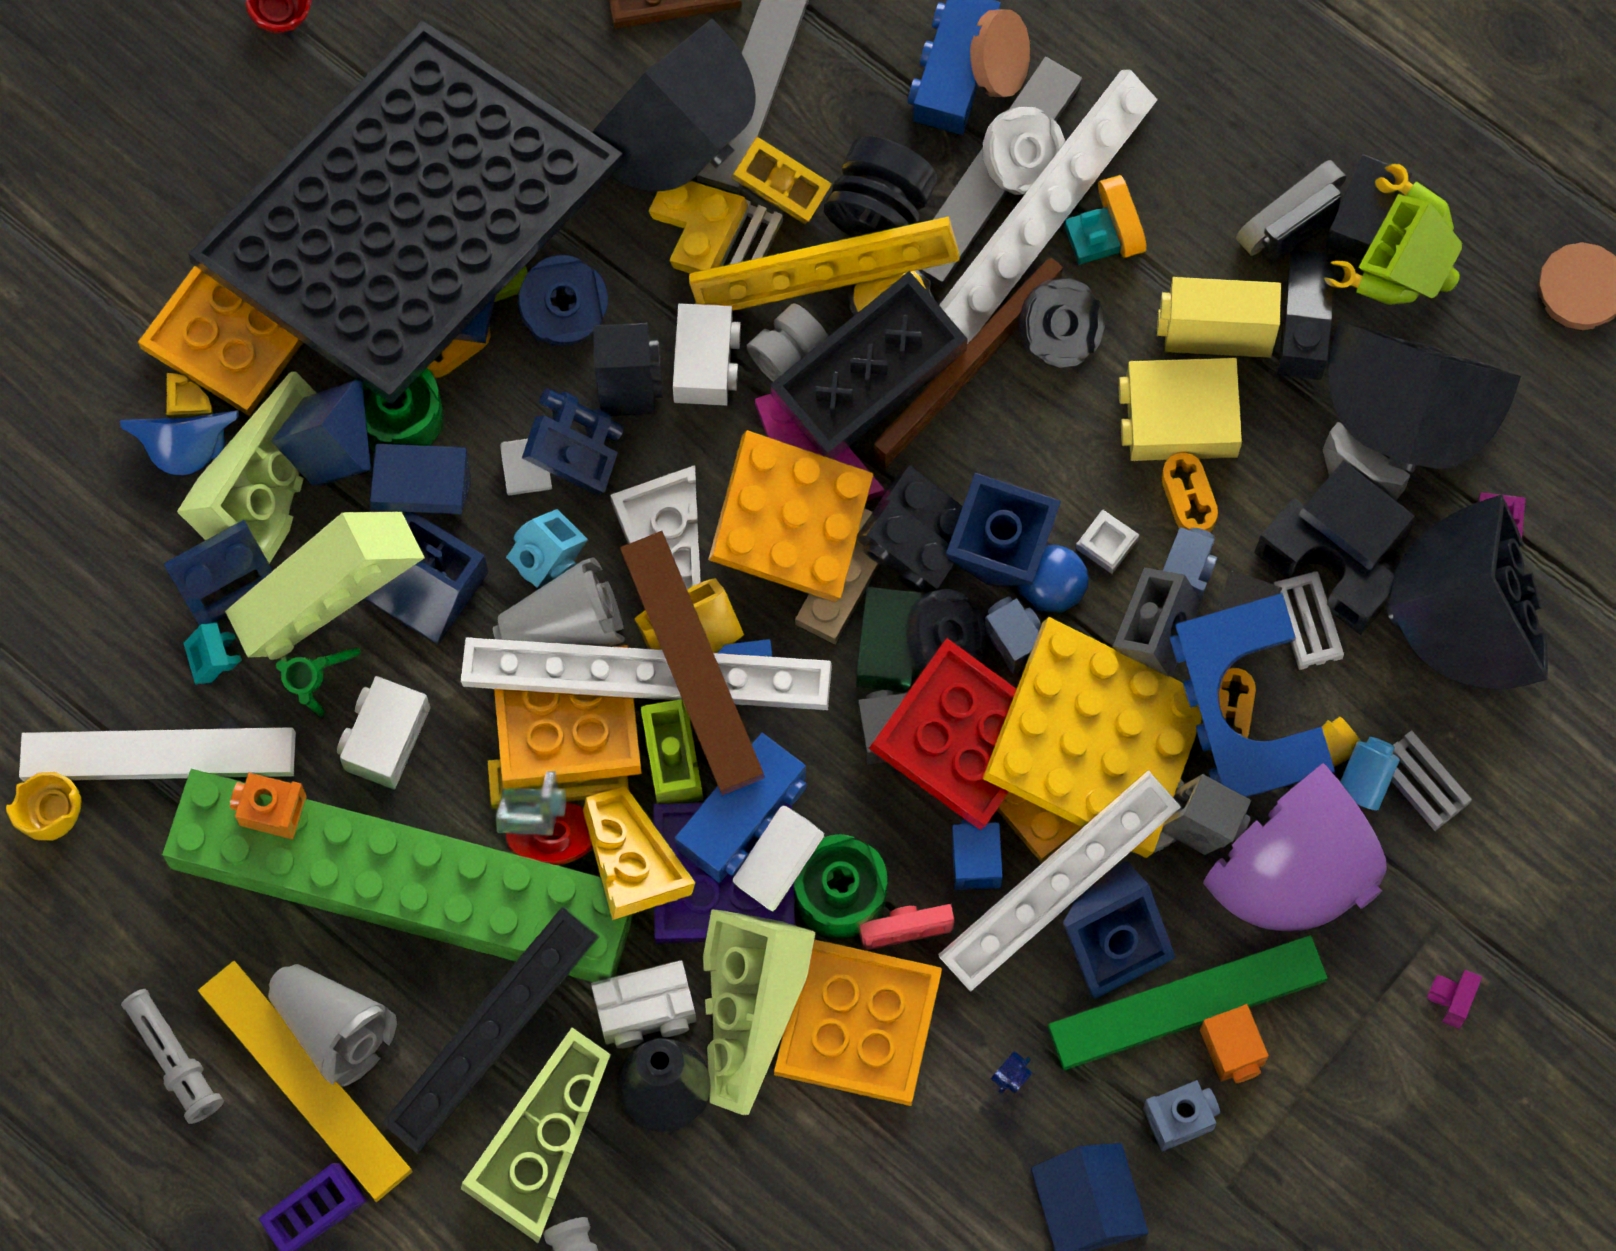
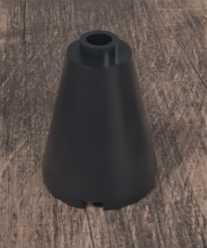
M654 1039L639 1045L625 1058L618 1074L617 1091L624 1110L641 1127L657 1132L675 1131L687 1126L706 1107L710 1094V1076L705 1061L691 1046L674 1039Z

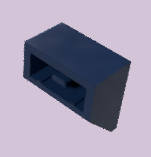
M406 512L404 518L425 558L364 598V600L439 645L489 573L485 555L415 512Z

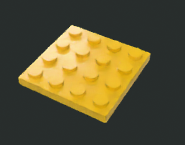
M1048 617L1041 625L982 779L1084 827L1148 770L1168 793L1174 797L1197 734L1196 725H1199L1202 720L1199 705L1190 708L1182 682L1149 668L1115 651V649ZM1163 824L1137 845L1132 852L1145 858L1152 855Z

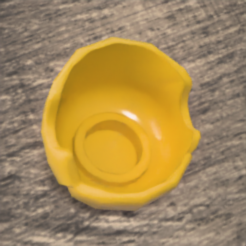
M57 772L37 773L24 783L17 784L14 801L11 805L6 806V812L12 825L34 840L53 841L66 835L74 826L81 809V796L79 790L69 778Z

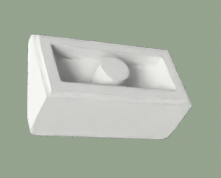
M787 806L780 807L734 876V884L773 912L823 839L825 833Z

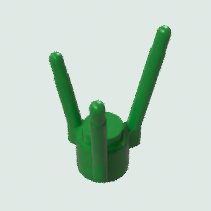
M355 647L325 657H318L315 660L307 657H295L290 660L285 655L276 663V668L281 671V680L284 687L290 692L298 694L301 704H306L317 716L322 717L325 715V710L313 698L312 692L316 691L322 684L323 669L360 655L361 650Z

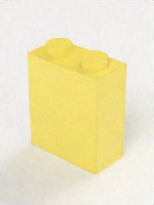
M1173 277L1170 293L1162 292L1161 307L1158 310L1157 336H1165V352L1271 358L1280 326L1281 283Z
M1236 358L1129 361L1126 377H1119V403L1128 405V419H1121L1122 446H1130L1131 461L1168 460L1170 456L1182 452L1193 454L1198 459L1238 458L1242 436Z

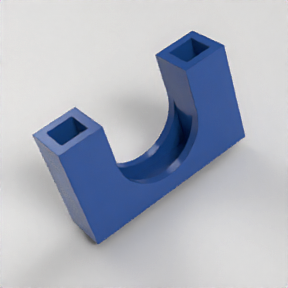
M1283 593L1175 624L1178 635L1170 637L1177 663L1184 661L1187 663L1191 679L1183 681L1190 708L1199 705L1204 723L1196 725L1203 752L1212 750L1216 768L1209 769L1211 779L1248 798L1297 784L1322 763L1332 773H1335L1322 727L1273 741H1255L1236 733L1228 725L1221 712L1219 703L1220 685L1227 670L1237 660L1245 655L1296 640Z

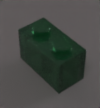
M867 587L856 687L907 693L911 688L912 678L917 679L922 669L919 668L910 653L906 638V625L913 604L921 598V593Z

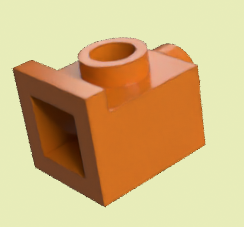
M248 773L245 784L236 783L231 796L230 809L236 810L235 817L239 826L293 840L307 796L301 783L293 781L288 783ZM261 794L271 796L272 801L267 806H258L256 804L258 797Z

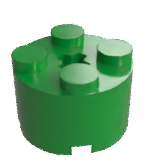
M428 368L392 404L362 384L368 447L375 452L376 444L430 446L443 429V407L437 382ZM396 404L400 409L395 410L390 407Z
M837 834L824 837L794 881L795 904L801 918L816 934L831 938L857 936L860 934V925L867 921L880 919L887 898V871L880 854L869 844L867 845L854 839L852 836ZM841 880L844 886H848V891L839 893L837 889H833V882Z

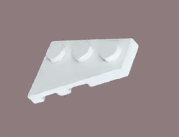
M695 465L612 494L611 503L627 543L630 544L663 531L686 588L689 589L699 584L700 561Z

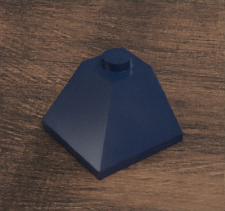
M1128 861L1110 869L1075 900L1063 921L1093 999L1176 958L1150 886Z

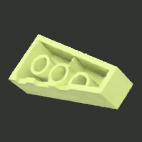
M344 512L225 612L248 658L268 657L270 660L278 659L290 653L295 644L425 557L402 512Z
M571 1028L461 1186L463 1191L537 1243H539L611 1055L574 1028Z

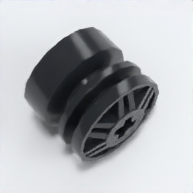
M873 136L859 137L853 141L842 165V174L844 176L835 180L832 186V193L828 195L824 203V213L831 223L851 237L916 224L919 222L917 210L927 205L937 183V173L925 159L905 146Z

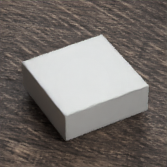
M1102 510L1076 543V549L1113 574L1138 541L1139 534Z

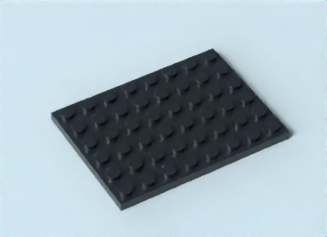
M422 20L188 255L191 264L356 380L362 381V384L392 404L624 163L623 153Z

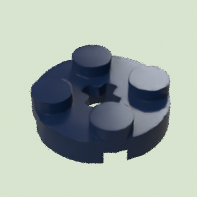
M568 255L551 256L539 261L525 276L518 292L519 314L524 325L530 330L531 335L540 342H548L557 346L573 345L586 340L593 334V326L600 325L608 305L607 289L602 277L595 269L592 270L588 265L581 263L580 259ZM557 290H564L566 296L574 297L575 303L568 306V311L562 312L559 307L552 306L550 300L556 297Z

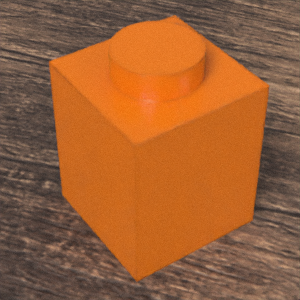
M1247 1004L1203 1020L1200 1032L1221 1082L1233 1078L1235 1083H1241L1261 1074L1260 1067L1265 1065L1269 1055Z

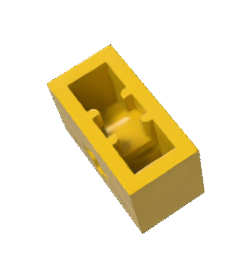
M759 137L752 141L730 177L803 224L809 222L832 185L829 181Z

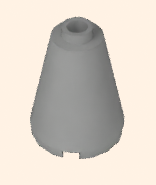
M594 557L576 564L498 615V625L493 627L494 637L498 640L608 647L624 642L625 637L617 633V631L624 629L619 608L609 582L599 583L595 572L603 569Z
M295 964L290 967H282L270 980L268 995L270 1002L321 1075L332 1085L336 1081L341 1086H347L363 1077L380 1060V1057L375 1052L382 1041L390 1045L394 1038L397 1027L396 1015L386 1006L304 966Z

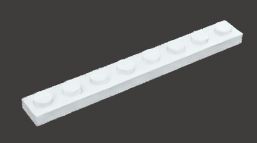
M1121 70L940 303L939 306L968 338L967 344L985 325L1156 103L1157 98L1131 70Z
M466 638L461 674L463 687L662 700L682 699L662 650ZM714 653L735 704L828 710L832 671L831 661Z

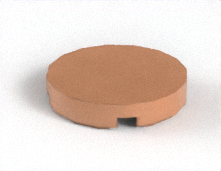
M989 10L977 23V26H982L979 36H973L971 41L970 60L974 79L979 87L986 88L985 94L990 97L1013 96L1021 89L1028 72L1030 41L1027 28L1020 15L1013 10Z
M1583 242L1565 245L1552 253L1542 267L1537 288L1539 297L1546 306L1545 310L1550 317L1565 327L1579 330L1594 329L1595 326L1613 320L1616 317V256L1601 246Z

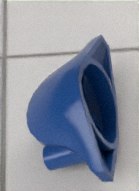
M239 410L190 418L120 420V426L123 430L128 431L141 441L151 461L158 468L173 475H187L203 468L225 448L224 429L231 422L238 419Z

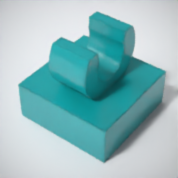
M1107 207L1065 219L1064 227L1078 265L1120 253L1121 244Z
M217 623L201 624L183 643L195 684L212 683L222 671H230L242 661L241 655H226L224 647H228L236 638L230 632L220 634Z

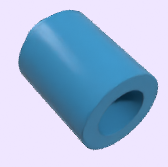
M1369 736L1367 743L1357 741L1340 783L1357 805L1372 810H1379L1400 758L1392 754L1395 749L1393 745Z

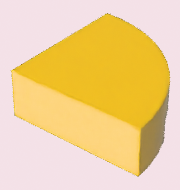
M167 373L168 418H190L213 414L208 396L196 383L184 375Z

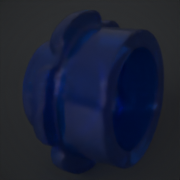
M1014 1051L990 1078L1000 1087L998 1091L1000 1094L1007 1088L1015 1094L1033 1072L1026 1067L1031 1061L1030 1057L1024 1059Z

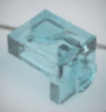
M546 771L542 790L503 788L496 817L498 833L553 835L556 817L564 816L566 805L565 789L558 788L556 771Z

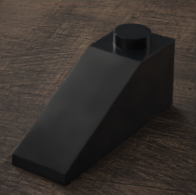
M1302 250L1290 252L1277 375L1314 380L1322 379L1328 357L1333 287L1328 285L1324 278L1334 279V265L1331 262L1335 261V254Z

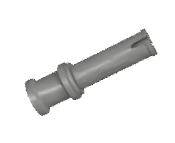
M141 989L129 995L122 1002L121 1006L127 1011L145 1043L165 1072L163 1084L168 1091H174L186 1110L184 1117L188 1124L197 1123L212 1115L223 1105L224 1100L219 1093L214 1094L201 1074L204 1068L200 1062L188 1058L170 1026L166 1023L151 999L148 990Z

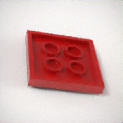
M946 638L868 749L981 831L1009 792L982 778L1017 689Z

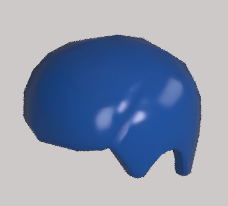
M1046 545L1033 584L1017 585V591L1020 596L1025 597L1038 611L1062 613L1077 605L1088 589V570L1074 551L1060 545Z

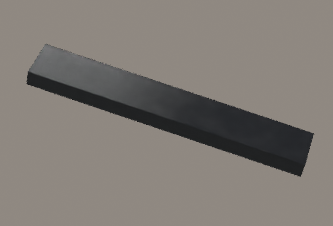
M565 906L561 907L385 1118L382 1124L417 1154L420 1153L600 936Z

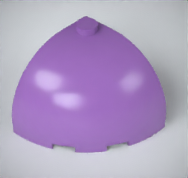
M1322 763L1277 801L1278 804L1268 814L1271 819L1265 826L1262 827L1258 821H1255L1232 844L1233 849L1228 854L1231 860L1228 863L1223 858L1218 860L1203 882L1222 906L1252 925L1275 931H1302L1324 925L1336 919L1355 904L1362 909L1372 902L1382 892L1378 886L1381 884L1386 873L1387 864L1380 842L1365 815L1340 781Z

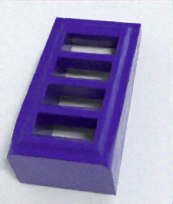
M332 1163L258 1218V1220L279 1251H297L349 1216L368 1200L347 1168L342 1163ZM334 1182L345 1198L343 1202L340 1203L328 1184ZM317 1192L330 1210L325 1215L312 1197ZM300 1203L314 1222L309 1227L295 1208ZM284 1214H286L299 1234L293 1239L279 1220Z

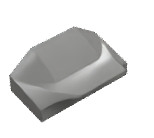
M1337 422L1329 432L1323 447L1329 476L1344 460L1395 501L1400 497L1407 486L1410 478L1409 473L1389 465L1390 459L1357 441L1340 422Z

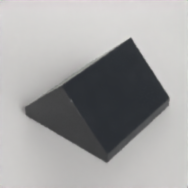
M1344 460L1298 514L1368 570L1375 567L1406 540L1415 518L1412 513Z

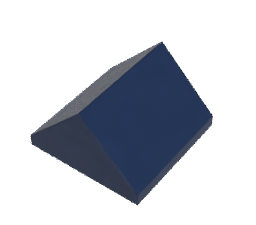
M352 381L304 397L271 440L277 449L312 486H321L371 470L362 381Z
M376 444L370 510L461 514L471 485L467 448Z
M975 473L946 552V557L986 585H1032L1061 501Z
M1122 1143L1078 1146L1031 1167L1055 1251H1091L1149 1234Z

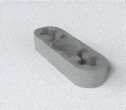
M1332 160L1324 162L1248 221L1236 235V240L1251 256L1259 253L1265 247L1263 239L1267 237L1264 234L1266 227L1328 184L1332 183L1339 189L1345 182L1346 175Z

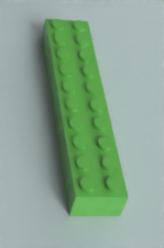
M190 769L162 854L172 870L512 961H517L561 907L565 906L600 936L568 976L591 982L616 977L634 913L612 920L601 877L308 799L305 800L293 840L239 826L235 817L236 810L230 809L231 796L236 783L244 782ZM261 794L256 804L258 806H267L271 803L272 797Z

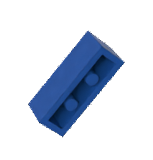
M947 0L946 4L938 3L932 23V28H936L937 33L934 42L928 40L925 42L920 59V66H924L925 70L921 80L914 78L908 96L907 104L914 105L913 122L960 135L964 134L979 87L974 79L971 67V41L973 36H979L982 27L977 26L979 19L989 10L1000 9L1001 2L995 0Z
M764 733L758 736L753 742L752 747L765 778L725 795H721L717 786L675 837L676 850L719 883L728 873L731 876L736 875L749 855L746 852L756 838L759 839L779 808L784 806L785 803L792 806L807 787V783L804 782L806 779V765Z

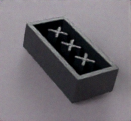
M908 271L771 383V395L822 456L834 460L967 351L968 338L914 275Z

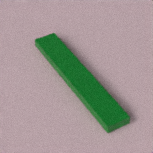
M1310 935L1048 1024V1030L1064 1071L1200 1025L1205 1019L1247 1004L1250 1008L1324 983L1327 980V975Z

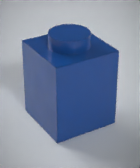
M965 819L961 821V824L953 825L952 853L955 890L1001 888L1002 860L999 823L988 822L981 831Z

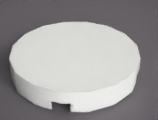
M1016 107L999 114L988 126L983 140V160L989 176L1001 189L1014 195L1026 194L1066 142L1061 128L1053 118L1049 119L1045 114L1041 113L1044 111L1036 107Z

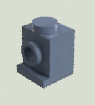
M1180 527L1163 571L1184 574L1202 601L1206 582H1209L1218 558L1210 555L1215 536L1200 528L1187 530Z
M1006 597L995 603L988 610L989 615L985 619V629L1012 674H1015L1026 667L1041 628V622L1030 607L1024 610L1017 598L1012 600L1011 597Z
M1197 1080L1160 1096L1148 1098L1143 1107V1111L1161 1151L1213 1131L1216 1125L1214 1116L1220 1114V1109L1210 1088L1201 1090ZM1181 1103H1187L1192 1106L1194 1114L1189 1118L1181 1117L1177 1112V1106Z

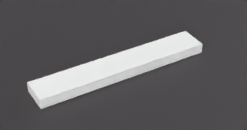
M293 728L22 733L19 777L26 781L37 773L57 772L70 780L188 778L191 768L222 777H247L248 773L265 777L294 776L296 732Z
M1148 770L940 952V959L971 992L1180 809V805Z

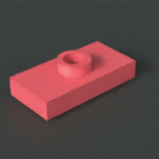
M951 904L919 911H917L916 906L900 907L890 911V917L867 921L860 925L859 936L862 949L867 951L951 933L954 926Z

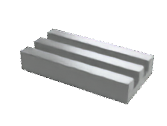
M1412 730L1401 741L1393 744L1395 749L1392 754L1400 758V762L1444 812L1438 815L1398 768H1396L1391 781L1434 831L1470 804L1472 799ZM1407 748H1409L1413 752V754L1419 759V761L1426 767V769L1440 783V785L1446 790V792L1453 798V800L1455 801L1454 804H1452L1449 801V799L1428 777V775L1422 770V768L1408 754V752L1406 751Z

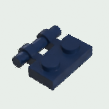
M549 388L545 389L540 397V404L552 410L553 418L551 419L545 415L535 417L522 459L595 495L604 493L618 452L603 444L606 437L617 441L623 433V425L611 420V415L599 408L591 410L579 404L577 397L567 392L559 394ZM572 421L585 426L586 436L570 428Z

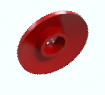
M546 802L526 808L510 821L506 830L507 845L513 854L553 865L575 861L586 855L593 848L583 807L572 803Z

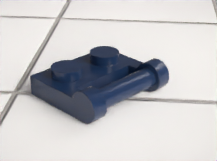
M245 520L238 522L164 563L167 572L199 626L201 624L215 623L226 617L225 611L273 571ZM257 569L261 577L212 604L204 606L201 601L202 598Z

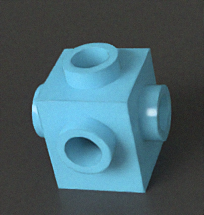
M556 509L525 523L514 535L513 539L516 543L506 558L518 569L520 575L525 580L539 588L575 566L574 560L588 539Z

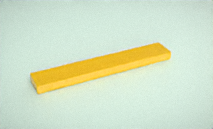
M948 216L690 273L689 284L696 304L732 306V311L903 274L908 271L912 272L958 262L960 257Z
M235 961L231 962L198 989L200 995L375 1202H378L412 1173V1169L336 1081L332 1085L324 1079L277 1010Z

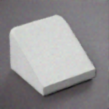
M528 439L508 441L500 444L508 496L552 489L550 472L522 459Z

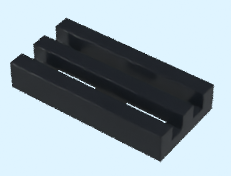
M1330 183L1266 227L1264 234L1267 237L1263 239L1265 247L1262 248L1261 254L1271 264L1275 263L1333 223L1339 210L1341 192Z

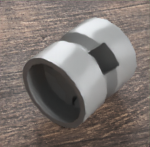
M793 303L774 319L775 329L771 331L767 329L762 330L747 344V351L759 369L774 382L829 336L820 323L807 310Z

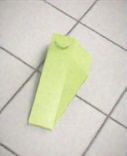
M296 371L290 372L199 476L177 511L205 540L245 520L269 564L290 531L293 516L289 515L293 496L295 492H300L304 479L299 476L300 472L277 449L271 440L304 397L316 394Z
M711 910L703 953L704 971L711 972L712 998L705 999L706 1015L713 1016L714 1040L707 1047L708 1072L710 1076L709 1097L711 1104L741 1115H749L807 979L815 938L814 931L782 921L722 910Z

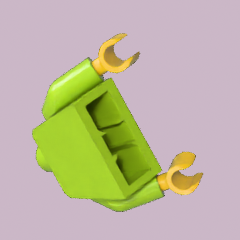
M1391 164L1384 167L1394 175L1395 184L1393 185L1387 179L1380 177L1375 180L1376 187L1383 193H1392L1398 190L1404 195H1397L1358 267L1364 271L1363 276L1355 273L1354 267L1349 262L1333 261L1331 264L1341 266L1345 276L1341 282L1331 278H1324L1326 283L1331 287L1337 288L1356 287L1358 288L1356 293L1388 305L1411 303L1419 295L1432 299L1437 296L1439 291H1451L1459 281V272L1453 265L1462 250V242L1453 232L1454 226L1448 204L1417 181L1414 185L1410 183L1404 166Z

